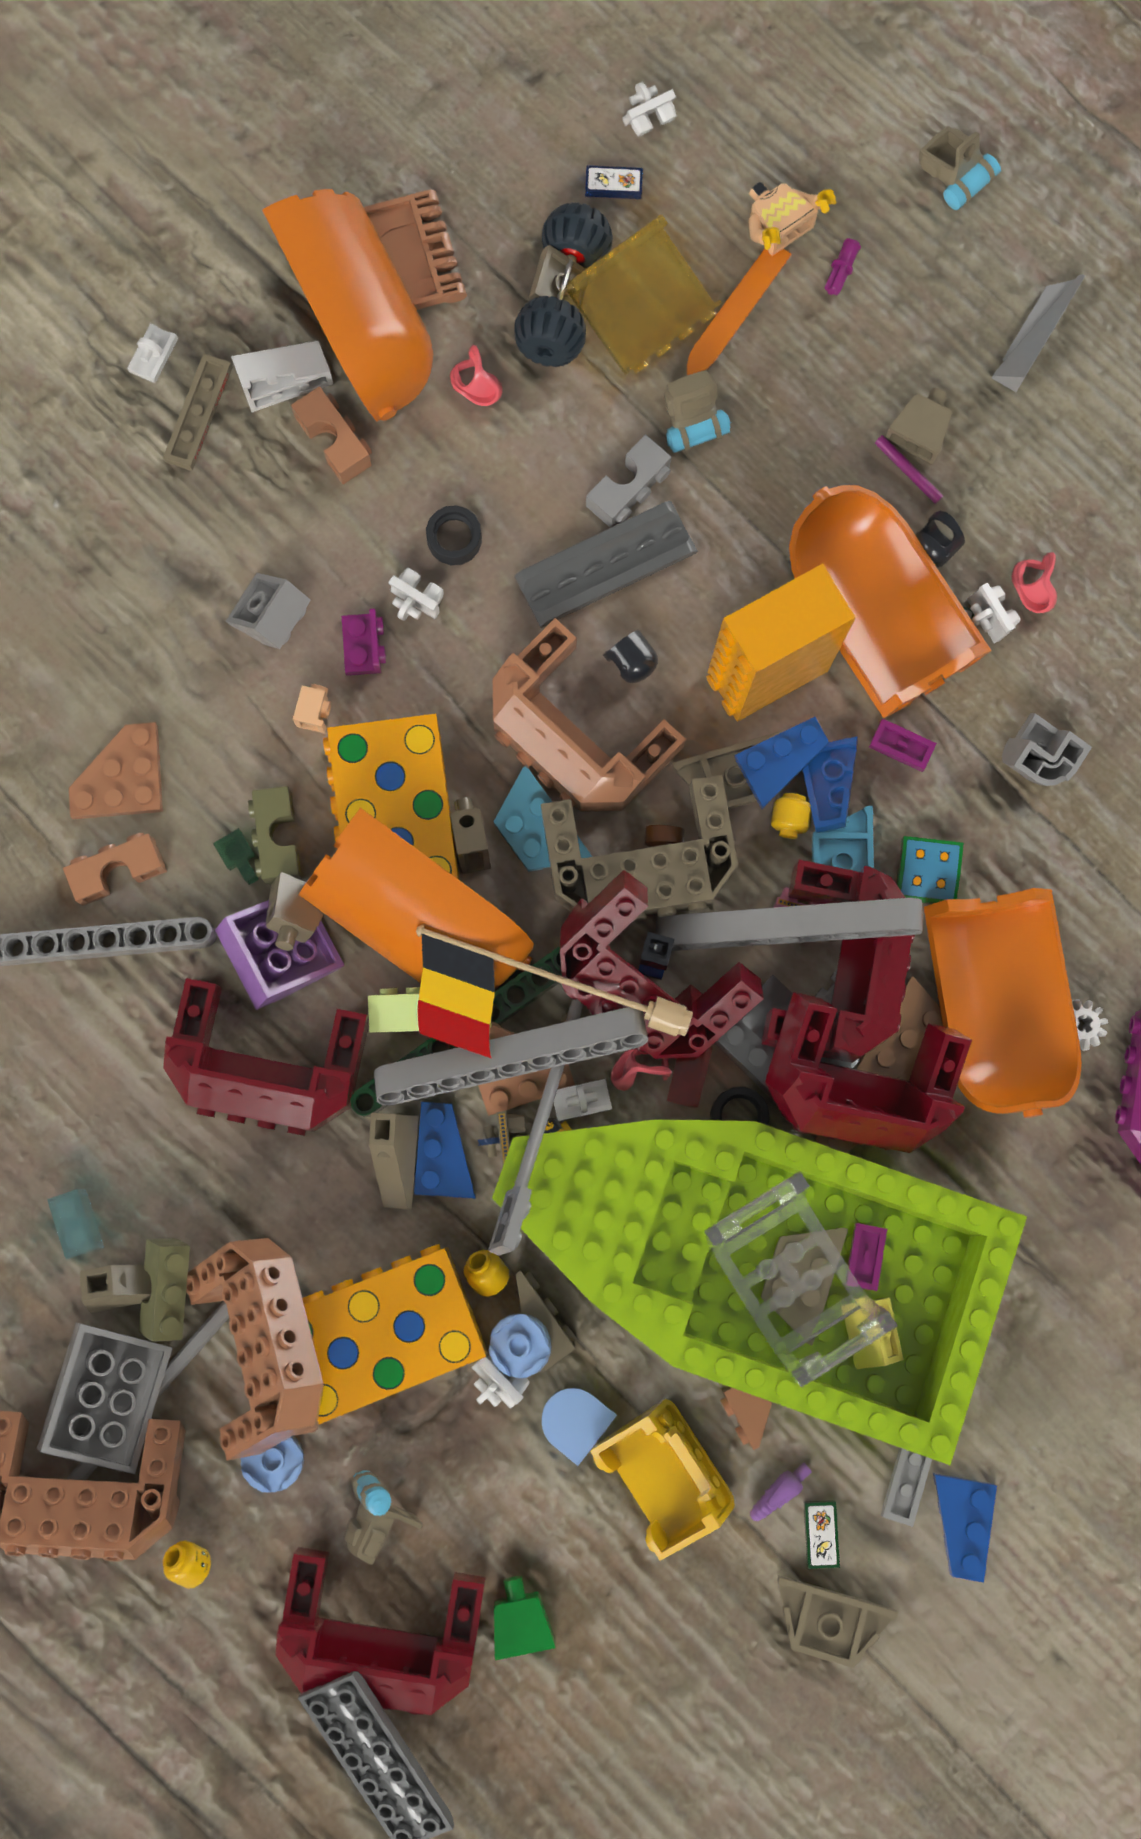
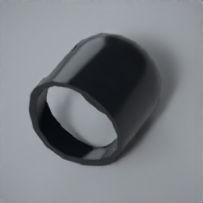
M944 511L935 512L929 518L925 527L916 533V537L937 568L946 564L965 544L964 534L960 526L950 514ZM935 520L942 522L952 530L954 535L952 540H949L942 534Z
M640 630L630 633L603 654L608 662L613 661L621 673L620 676L629 683H638L646 679L654 672L658 665V656Z

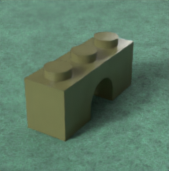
M288 786L253 790V800H248V810L250 818H255L256 829L251 830L253 846L258 847L259 859H255L257 877L261 876L265 884H272L277 876L283 872L302 880L299 850L295 845L279 846L273 841L274 831L279 825L295 822L292 792Z
M177 1238L146 1239L144 1270L150 1275L152 1290L150 1300L141 1301L139 1333L152 1342L182 1340L190 1246Z

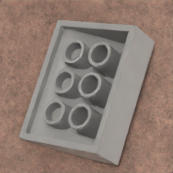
M76 1322L37 1449L42 1453L135 1474L146 1438L148 1419L152 1418L172 1347Z

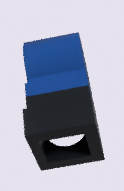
M648 932L638 971L645 976L662 980L664 970L666 971L675 939ZM653 942L661 943V944H663V945H665V946L657 945V944H655V943H653Z

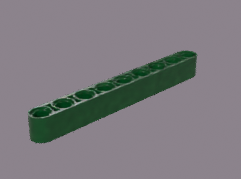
M560 946L532 966L562 976L561 967L556 961L560 955ZM523 971L495 991L493 1006L499 1009L500 1014L492 1022L499 1025L503 1024L560 982L549 979L545 985L539 986L532 981L534 973ZM511 989H521L525 994L524 999L519 1003L510 1002L507 995ZM429 1038L399 1061L433 1054V1047L439 1040ZM449 1044L450 1049L458 1048L454 1045ZM375 1078L356 1090L351 1097L353 1111L363 1117H371V1113H378L388 1106L377 1102ZM365 1094L371 1095L374 1099L373 1107L368 1111H361L358 1107L359 1098Z

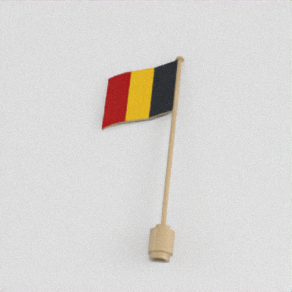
M420 925L416 929L417 935L419 937L422 935L423 971L417 1006L418 1027L422 1035L492 1059L489 1032L495 996L494 960L646 1012L644 1019L649 1020L648 1027L673 1036H677V1034L685 1036L693 1012L686 1010V1006L660 997L657 998L656 1003L650 1001L648 1006L424 929L425 925Z

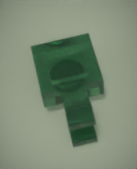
M239 828L213 843L229 871L237 867L248 885L259 880L248 861L256 855Z

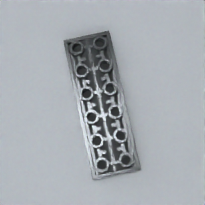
M666 501L521 570L515 575V579L540 628L548 625L554 618L559 620L698 553L673 503Z
M353 1671L328 1684L299 1694L298 1699L390 1839H430L453 1830L454 1822L451 1812L359 1672Z

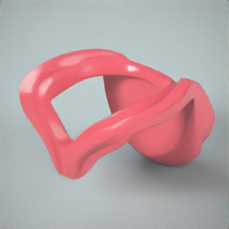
M472 345L468 351L470 359L458 363L451 370L450 381L454 390L471 402L480 406H489L501 398L503 394L502 384L496 376L483 369L479 350L476 345ZM475 366L472 381L468 385H464L459 372Z
M1054 552L1043 556L1041 562L1031 559L1020 561L1015 565L1012 572V582L1021 602L1028 610L1034 613L1049 612L1056 605L1057 592L1050 582L1056 561ZM1025 567L1044 570L1042 576L1036 582L1025 584L1023 581Z
M637 1048L626 1050L612 1069L611 1082L618 1090L626 1091L633 1086L637 1072L662 1075L663 1080L666 1081L672 1074L668 1058H661L662 1066L651 1067L640 1064L635 1060L637 1055L648 1054L647 1052L643 1053Z

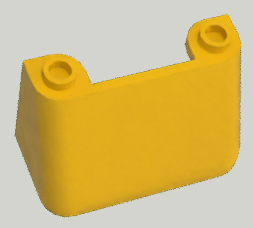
M664 1399L590 1450L594 1463L600 1470H604L606 1473L618 1471L648 1518L650 1525L646 1530L645 1541L648 1548L656 1554L659 1561L720 1528L734 1509L735 1502L729 1487L678 1408L668 1399Z

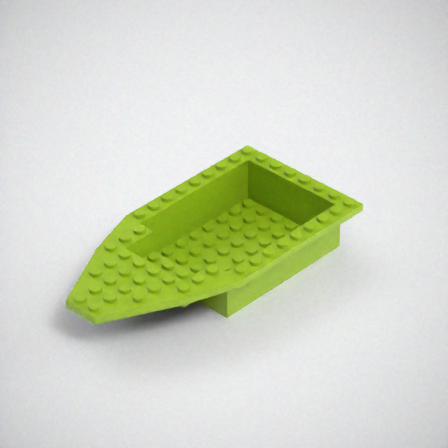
M647 1120L543 1134L527 1186L528 1189L532 1190L529 1199L531 1208L526 1218L523 1219L520 1229L592 1304L672 1367L951 1465L1027 1216L756 1121ZM529 1136L514 1137L512 1139L492 1199L500 1208L502 1207L506 1191L514 1188ZM855 1223L887 1229L877 1291L845 1285ZM846 1228L848 1231L813 1345H810L760 1297L779 1237ZM890 1297L904 1360L887 1366L856 1369L842 1308L847 1305L866 1303Z

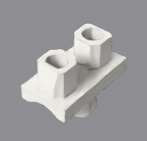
M643 82L636 84V94L629 97L632 106L639 102L641 105L628 110L627 115L623 116L622 119L625 126L631 124L638 137L653 129L648 115L656 112L661 125L673 121L677 117L672 103L676 98L673 89L651 99V96L658 94L656 86L647 88Z
M150 323L144 337H141L137 343L138 348L127 368L128 371L156 383L178 340L177 335L164 331Z
M408 567L398 578L393 575L388 582L392 586L390 591L398 596L392 603L400 609L397 617L403 621L409 615L419 619L421 613L424 612L436 619L440 613L439 604L444 595L443 589L430 582L423 593L416 590L415 587L420 582L421 577Z
M986 583L967 599L971 605L970 609L975 615L971 620L975 626L981 625L993 643L1001 641L1016 628L1015 625L1021 620L1015 610L1005 611L1001 605L1005 600V593L1001 586L990 587Z
M606 1079L557 1089L554 1099L557 1120L562 1121L612 1110Z
M490 1355L478 1360L471 1367L481 1377L474 1383L481 1392L476 1399L479 1404L488 1399L496 1407L503 1401L511 1409L524 1398L521 1394L530 1383L529 1380L513 1376L507 1380L494 1365Z

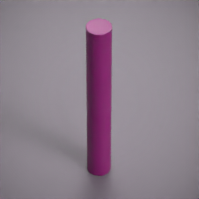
M883 435L876 440L875 445L934 504H937L944 497Z

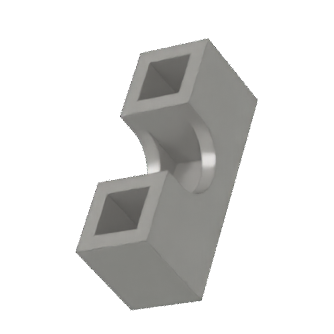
M645 434L626 454L625 467L634 474L635 479L628 484H617L606 475L586 495V507L610 528L617 523L626 521L632 513L631 508L637 502L641 504L648 498L652 491L650 488L657 481L662 483L671 472V456Z

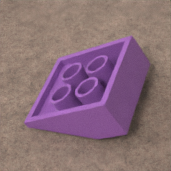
M269 900L225 917L215 929L256 1010L281 1000L344 966L321 921L313 935L305 943L296 940L293 950L290 951L278 948L275 945L278 933L268 929L265 925Z

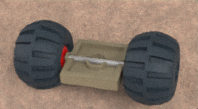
M577 202L566 203L557 207L546 219L542 228L543 250L529 294V298L532 300L522 307L515 320L514 336L520 352L527 359H531L532 362L540 363L542 366L560 367L569 364L579 355L585 345L586 325L583 316L595 274L592 272L606 261L612 249V231L606 217L596 208H591L590 205L584 203L581 205Z

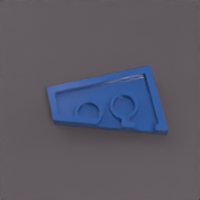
M812 717L735 755L734 758L761 810L829 744V741L817 718Z
M857 736L829 742L803 769L816 833L846 827L858 745Z
M421 1102L414 1195L476 1199L452 1104Z
M933 1473L950 1575L955 1578L984 1583L997 1485Z

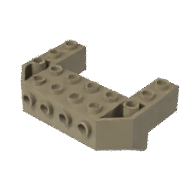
M722 775L691 780L689 790L698 840L582 859L571 799L541 804V815L555 900L572 911L580 899L590 903L623 870H626L648 888V907L634 921L644 920L646 916L656 914L659 917L677 914L676 911L688 909L689 912L707 909V906L711 905L738 865Z

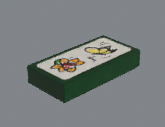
M836 1501L803 1502L807 1568H840Z

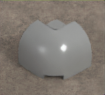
M1030 713L1016 737L1008 739L1003 750L1002 761L1027 780L1038 785L1052 786L1069 781L1077 772L1092 747L1071 731L1058 730L1036 713Z

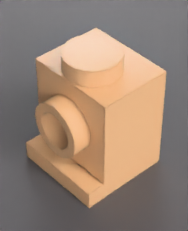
M311 684L310 687H301L293 716L296 727L326 733L327 728L323 718L328 719L331 710V701H328L327 697L328 688L317 684Z

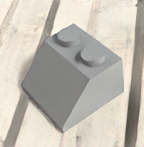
M256 573L226 622L262 644L280 649L289 640L291 631L296 623L305 615L306 607L311 600L286 579Z

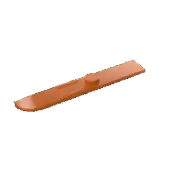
M764 249L694 345L686 366L687 376L704 370L707 371L713 365L787 263L792 253L782 249L772 256L768 250Z

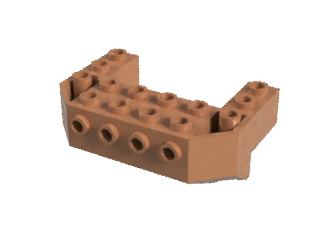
M554 618L518 656L512 653L493 677L494 731L496 732L494 737L505 748L510 745L518 753L516 758L525 767L529 768L532 766L539 772L537 777L546 787H555L561 793L559 796L561 800L571 799L572 808L575 806L580 812L622 811L684 748L686 739L663 719L627 757L618 752L611 759L540 693V684L576 649L577 638Z
M269 1238L229 1242L188 1272L186 1292L189 1294L191 1305L224 1301L227 1305L230 1318L229 1327L234 1335L237 1361L242 1369L245 1382L244 1391L251 1407L250 1411L220 1428V1444L225 1451L226 1460L259 1455L291 1436L317 1431L319 1409L323 1394V1380L292 1257Z
M0 1411V1547L5 1551V1554L11 1556L34 1554L45 1558L70 1556L79 1560H88L91 1557L116 1562L123 1561V1559L136 1560L173 1529L180 1505V1500L176 1494L186 1433L181 1421L148 1419L138 1483L19 1477L29 1422L22 1412Z

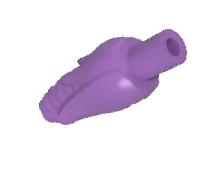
M803 1462L794 1472L789 1470L783 1472L765 1490V1494L753 1506V1509L750 1511L751 1518L754 1521H760L796 1497L803 1489L801 1482L812 1473L809 1467Z

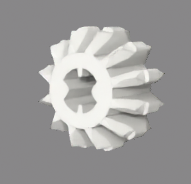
M1079 999L1074 1000L1072 1004L1076 1026L1079 1025L1080 1020H1083L1085 1023L1082 1027L1083 1030L1079 1031L1077 1028L1080 1048L1082 1051H1087L1090 1049V1044L1094 1047L1101 1044L1098 1037L1106 1036L1107 1031L1100 1026L1107 1024L1108 1020L1106 1018L1099 1019L1098 1015L1103 1011L1101 1007L1092 1011V1001L1088 1000L1082 1005Z

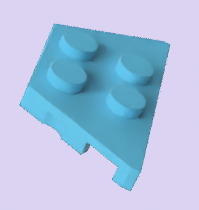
M523 767L493 822L527 871L530 872L550 867L541 815V804L552 802V800L527 767ZM578 837L581 859L593 857Z
M866 806L862 810L848 816L846 827L820 833L813 832L812 862L858 872L864 866L874 868L873 806Z

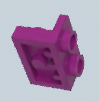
M375 608L369 609L370 614L341 616L346 676L382 673L381 664L386 663L385 645L380 646L379 635H384L383 617L377 616Z

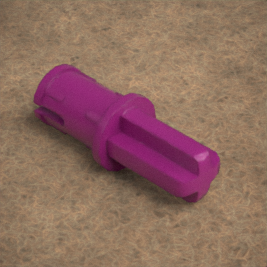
M845 239L837 259L832 261V271L824 287L829 295H839L847 276L853 272L852 265L861 249L860 243L854 239Z

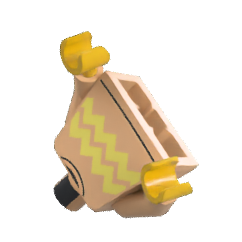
M762 182L757 183L749 192V195L755 201L752 204L748 220L750 239L753 242L764 245V249L768 250L773 256L814 228L818 210L821 209L822 213H827L830 210L829 204L835 205L837 203L834 191L825 189L819 194H808L792 189L783 183L769 191Z

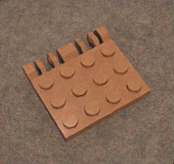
M426 190L364 207L416 310L444 302H459L467 297L464 284L461 283L462 277L460 273L454 272L441 276L437 274V272H446L457 266V260L453 257L454 250L449 234L445 232L447 231L445 222L439 220L422 224V221H431L442 215L435 190Z

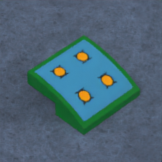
M903 836L896 885L906 898L921 899L922 903L930 904L947 899H957L964 843Z

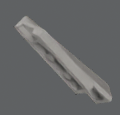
M1081 274L1074 280L1046 286L1005 354L1004 362L994 372L993 380L1015 392L1018 391L1080 287L1085 275Z

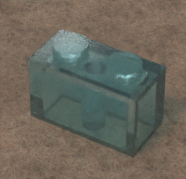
M75 1189L47 1199L65 1259H75L104 1248L86 1189Z

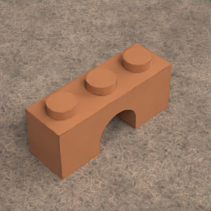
M319 386L291 404L295 419L310 440L318 434L325 432L332 433L337 437L334 444L324 450V455L328 465L342 484H345L372 466L369 456L372 454L370 447L363 438L358 440L353 432L356 430L351 420L347 416L342 417L337 411L339 405L331 393L326 395Z
M137 833L129 836L126 839L127 842L118 846L110 844L98 850L99 853L91 857L80 856L71 860L70 865L64 867L63 870L75 901L84 906L111 895L107 885V877L111 870L118 866H127L133 879L138 883L167 872L155 839L149 834Z

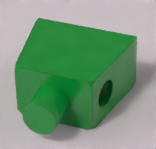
M522 1576L503 1580L506 1597L494 1601L495 1661L556 1648L555 1636L539 1592L525 1593Z

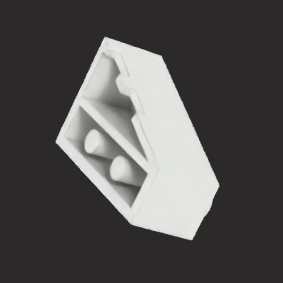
M319 341L231 356L251 412L309 393L319 386L324 388L333 384L331 373Z

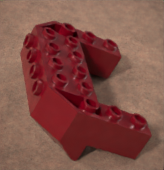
M800 859L793 867L788 892L789 898L817 904L906 898L891 876L872 867L864 866L858 872ZM915 935L842 940L831 1005L837 1008V1012L822 1057L853 1063L899 1031L902 1019L900 1014L901 1004L906 994V973L909 971L911 964V955L909 954ZM772 1008L768 1012L762 1038L763 1045L776 1047L786 1017V1010Z
M623 870L590 903L580 899L561 926L560 959L562 977L648 1006L650 1001L656 1003L658 997L686 1006V1010L693 1012L685 1036L680 1034L673 1036L648 1027L649 1020L644 1019L648 1041L637 1049L643 1053L647 1052L655 1059L699 1057L764 999L761 979L742 963L738 962L704 994L690 984L674 999L610 949V943L648 907V888L626 870ZM562 983L565 993L571 999L579 1000L587 1006L592 1015L628 1007Z
M189 978L185 979L172 1037L167 1036L165 1041L163 1069L186 1105L198 1108L196 1114L215 1118L216 1112L228 1114V1121L245 1124L246 1118L258 1120L257 1127L275 1130L276 1124L287 1126V1133L305 1136L306 1130L315 1132L351 1108V1097L355 1092L369 1028L368 1015L337 1009L324 1068L314 1066L313 1069L210 1047L209 1043L222 988L214 983Z
M793 992L765 1082L783 1117L793 1124L792 1128L805 1134L822 1135L830 1139L847 1140L860 1145L876 1146L885 1150L911 1153L945 1131L963 1113L965 1106L954 1100L953 1096L972 1039L955 1029L928 1023L909 1081L820 1062L837 1008L821 998Z
M302 1547L296 1549L293 1553L283 1617L277 1631L275 1656L301 1694L355 1671L362 1675L383 1709L407 1711L416 1715H432L469 1687L486 1577L454 1573L444 1637L320 1618L319 1612L330 1552Z

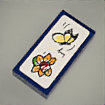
M586 165L585 197L641 199L643 168Z

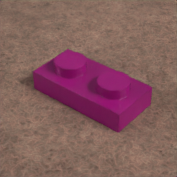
M882 718L869 748L923 772L937 743Z
M855 1223L845 1285L873 1291L878 1290L887 1235L886 1228Z

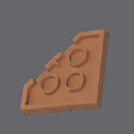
M156 722L125 725L69 787L70 817L72 819L163 812L159 737Z
M491 1021L490 1040L515 1034ZM569 1064L564 1066L558 1089L575 1086ZM551 1068L478 1085L488 1116L541 1099Z

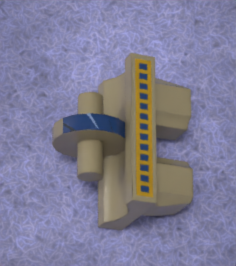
M506 1111L497 1112L499 1137L495 1138L494 1126L485 1127L486 1139L477 1140L478 1146H487L488 1158L497 1157L496 1145L500 1144L502 1168L510 1148L509 1134L525 1132L524 1115H507Z

